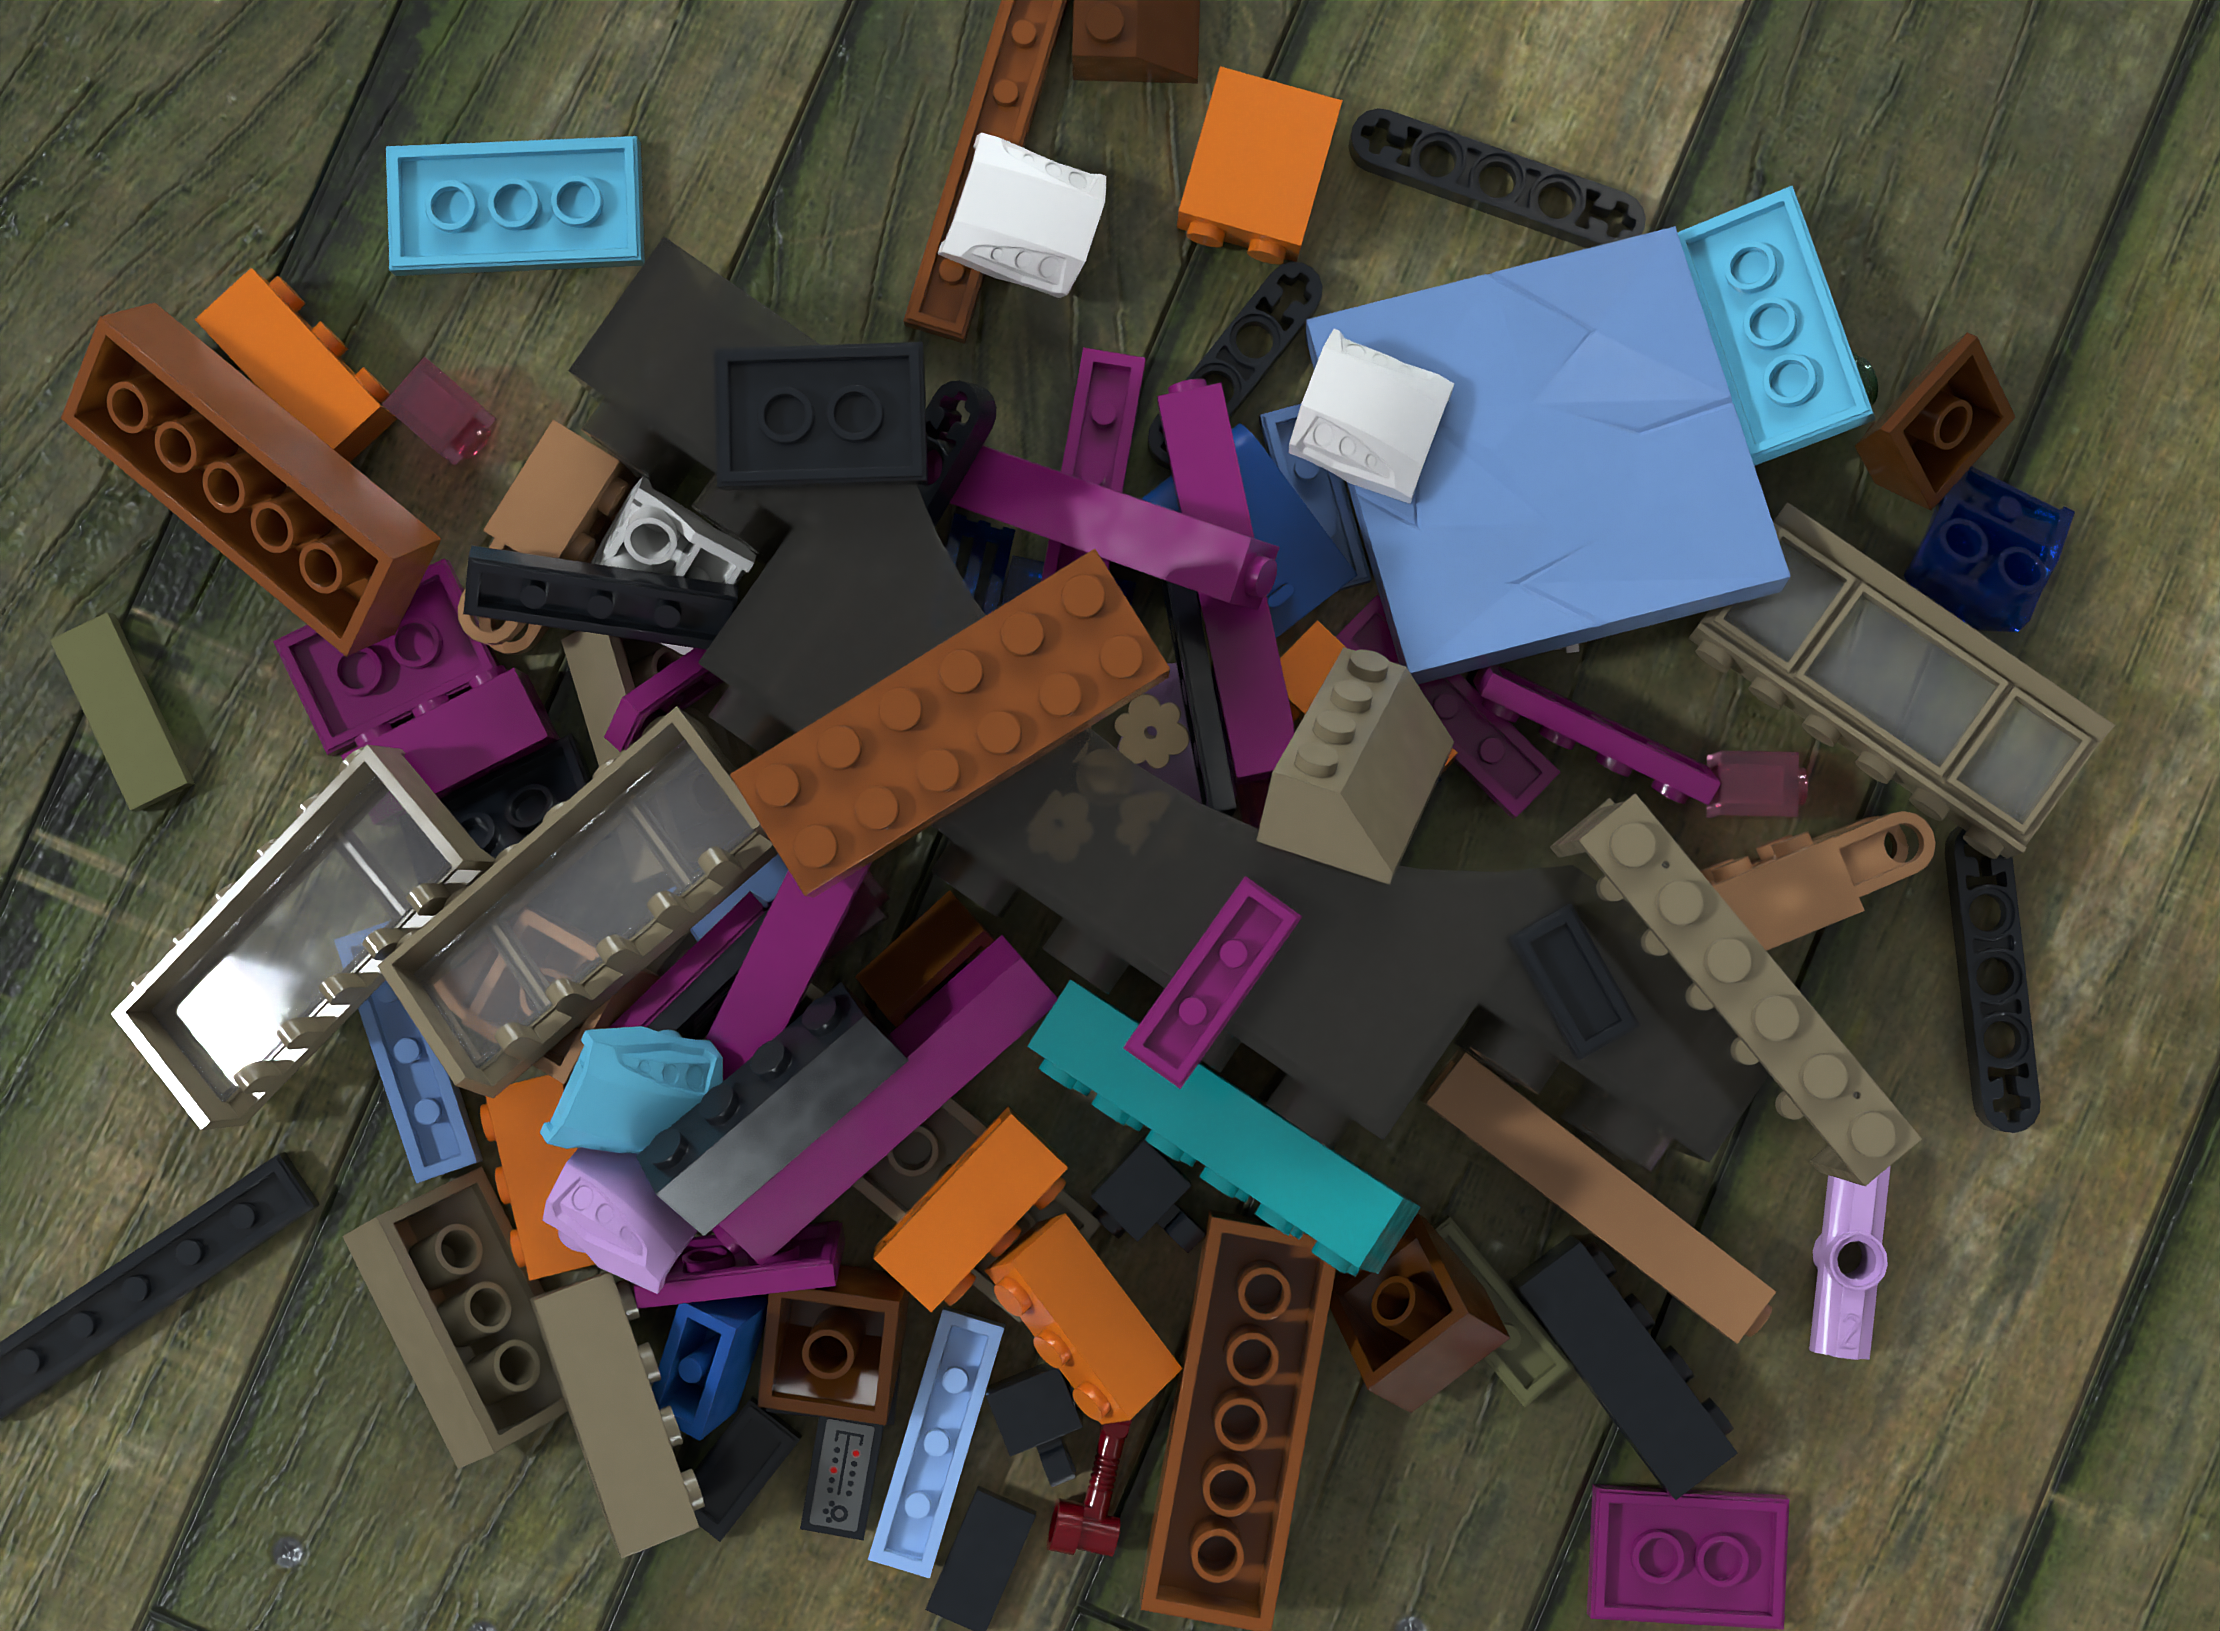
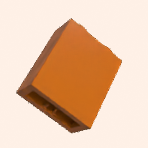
M1220 66L1179 207L1177 229L1187 231L1186 236L1188 239L1204 246L1222 247L1223 243L1227 242L1248 248L1247 254L1261 262L1277 265L1283 264L1284 259L1297 262L1343 100Z

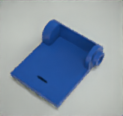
M1239 423L1231 430L1254 538L1280 547L1275 560L1277 564L1276 579L1272 589L1267 594L1275 638H1277L1358 574L1260 442L1244 425ZM1172 475L1141 498L1142 500L1179 512Z

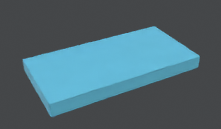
M637 136L386 146L389 271L395 276L645 266L641 142Z
M1793 186L1677 232L1754 466L1876 420Z

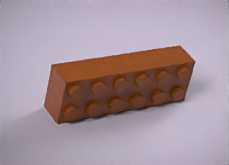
M155 302L99 317L61 419L346 657L395 635L441 542V538Z
M1093 549L732 772L730 776L804 896L815 898L1169 678L1170 667L1096 549Z
M1209 1210L1205 1228L1206 1235L1203 1239L1181 1360V1367L1183 1369L1179 1372L1141 1581L1140 1607L1141 1610L1241 1629L1271 1631L1336 1269L1311 1252L1317 1240L1307 1233H1304L1301 1239H1298L1291 1234L1288 1236L1262 1219Z

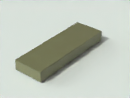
M106 612L50 639L129 810L139 812L194 785V780L116 615Z
M1446 1215L1433 1228L1483 1285L1510 1336L1509 1340L1484 1359L1519 1402L1526 1407L1574 1366L1451 1217Z

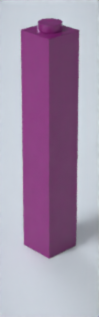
M1190 379L1171 385L1168 388L1169 394L1159 395L1157 399L1179 512L1254 538L1222 383L1207 385L1204 379ZM1196 591L1236 785L1271 779L1274 768L1295 733L1267 595L1262 598L1259 609L1254 610L1230 604Z
M941 431L940 439L956 444L955 440L946 438V432ZM985 445L980 449L950 501L951 504L1085 552L1096 549L1099 556L1104 559L1227 603L1254 610L1259 609L1262 598L1272 589L1277 575L1275 560L1280 548L1279 546ZM936 449L927 453V485L934 483L940 477L942 471V459Z
M1001 935L890 1033L909 1061L712 1229L716 1237L733 1254L736 1255L744 1249L759 1265H763L1051 1010L1058 998L1004 936Z

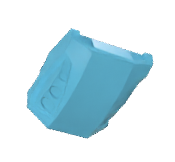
M643 1026L585 1030L581 1039L584 1047L551 1121L543 1124L540 1134L547 1144L566 1149L583 1147L615 1153H640L650 1145L655 1136L671 1127L683 1115L700 1103L710 1089L723 1082V1057L710 1040L682 1038L675 1030H662L658 1032Z

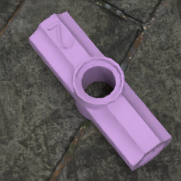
M1891 1166L1866 1186L1828 1175L1822 1233L1816 1239L1813 1248V1261L1818 1273L1809 1350L1814 1353L1854 1360L1870 1359L1877 1286L1885 1276L1888 1266L1887 1253L1882 1245ZM1856 1241L1861 1248L1862 1258L1860 1264L1854 1271L1843 1274L1838 1267L1837 1258L1839 1252L1844 1245Z

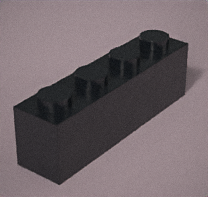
M840 981L824 996L814 1000L802 1015L775 1038L760 1046L747 1062L720 1085L710 1089L700 1103L683 1115L671 1127L655 1136L650 1145L641 1151L636 1158L655 1194L705 1236L909 1060L886 1027Z
M1569 1235L1510 1279L1509 1282L1558 1348L1572 1363L1575 1371L1661 1487L1677 1500L1738 1454L1726 1438V1435L1734 1430V1428L1710 1397L1700 1403L1686 1383L1695 1376L1678 1352L1671 1345L1662 1351L1653 1340L1648 1330L1655 1326L1656 1323L1641 1302L1632 1293L1624 1299L1621 1297L1609 1280L1617 1271L1598 1245L1592 1241L1584 1247L1579 1240Z

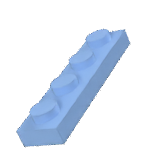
M944 1306L868 1560L930 1578L1005 1324Z

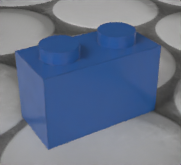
M761 1295L678 1304L658 1367L661 1380L653 1383L652 1391L658 1409L671 1406L680 1431L700 1441L737 1411L766 1324L767 1298Z

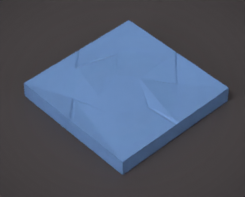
M1675 226L1496 271L1491 274H1484L1306 319L1305 340L1314 370L1323 346L1333 329H1336L1342 333L1345 339L1391 356L1403 363L1439 374L1454 383L1451 397L1447 402L1423 465L1411 504L1347 482L1399 664L1407 667L1417 684L1779 593L1791 577Z

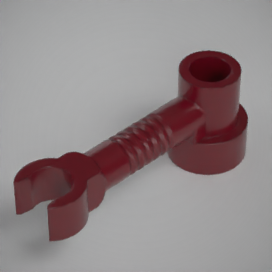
M1132 1419L1100 1425V1436L1096 1449L1097 1454L1095 1455L1096 1460L1093 1462V1472L1090 1475V1485L1087 1488L1085 1501L1080 1503L1061 1498L1056 1500L1049 1526L1047 1550L1074 1555L1076 1549L1111 1557L1114 1555L1120 1532V1518L1109 1516L1108 1512L1113 1494L1112 1489H1114L1113 1483L1116 1481V1471L1119 1468L1118 1464H1120L1119 1458H1121L1125 1438L1128 1436Z

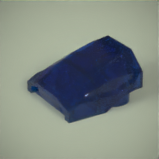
M1971 466L1935 506L1928 528L1903 576L1910 586L1976 630L2019 632L2031 620L2040 595L2059 561L2075 511L2065 506L2058 509Z

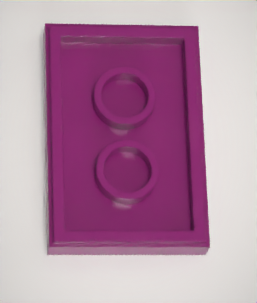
M444 558L428 566L395 635L347 657L309 625H305L273 641L327 755L335 756L356 746L355 738L371 728L390 723L393 728L414 718L412 710L426 700L443 694H447L451 700L471 690L472 687L469 681L473 677L490 668L500 666L491 646L473 640L462 629L458 620V604L464 589L449 560ZM474 616L475 623L479 627L477 616Z
M831 1221L808 1224L763 1265H759L744 1249L736 1255L733 1254L721 1243L716 1235L693 1237L668 1272L664 1287L658 1294L636 1284L634 1285L637 1309L836 1286L845 1247L843 1222Z
M1593 1484L1587 1595L1588 1616L1590 1619L1784 1630L1790 1499L1785 1495L1689 1490L1675 1500L1663 1488Z

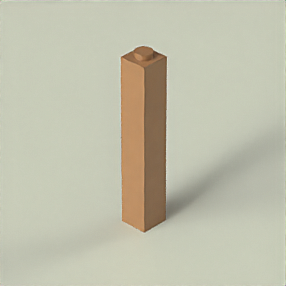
M1457 1050L1420 1098V1101L1725 1337L1738 1344L1744 1335L1747 1337L1755 1335L1768 1320L1772 1312V1306L1768 1303L1776 1294L1775 1290L1468 1053Z

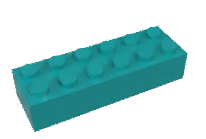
M1070 979L1027 1046L1044 1057L1038 1069L1069 1089L1073 1088L1085 1096H1088L1091 1090L1096 1092L1097 1095L1091 1104L1120 1124H1127L1137 1131H1140L1143 1125L1150 1128L1151 1131L1145 1138V1141L1176 1161L1181 1160L1191 1167L1196 1160L1205 1165V1168L1199 1177L1231 1198L1236 1197L1245 1203L1250 1196L1259 1201L1261 1204L1255 1214L1277 1230L1288 1236L1291 1234L1298 1239H1301L1303 1234L1307 1233L1317 1240L1311 1252L1344 1274L1348 1272L1355 1277L1360 1269L1379 1274L1421 1206L1201 1062H1199L1182 1088L1179 1089L1123 1048L1140 1022Z

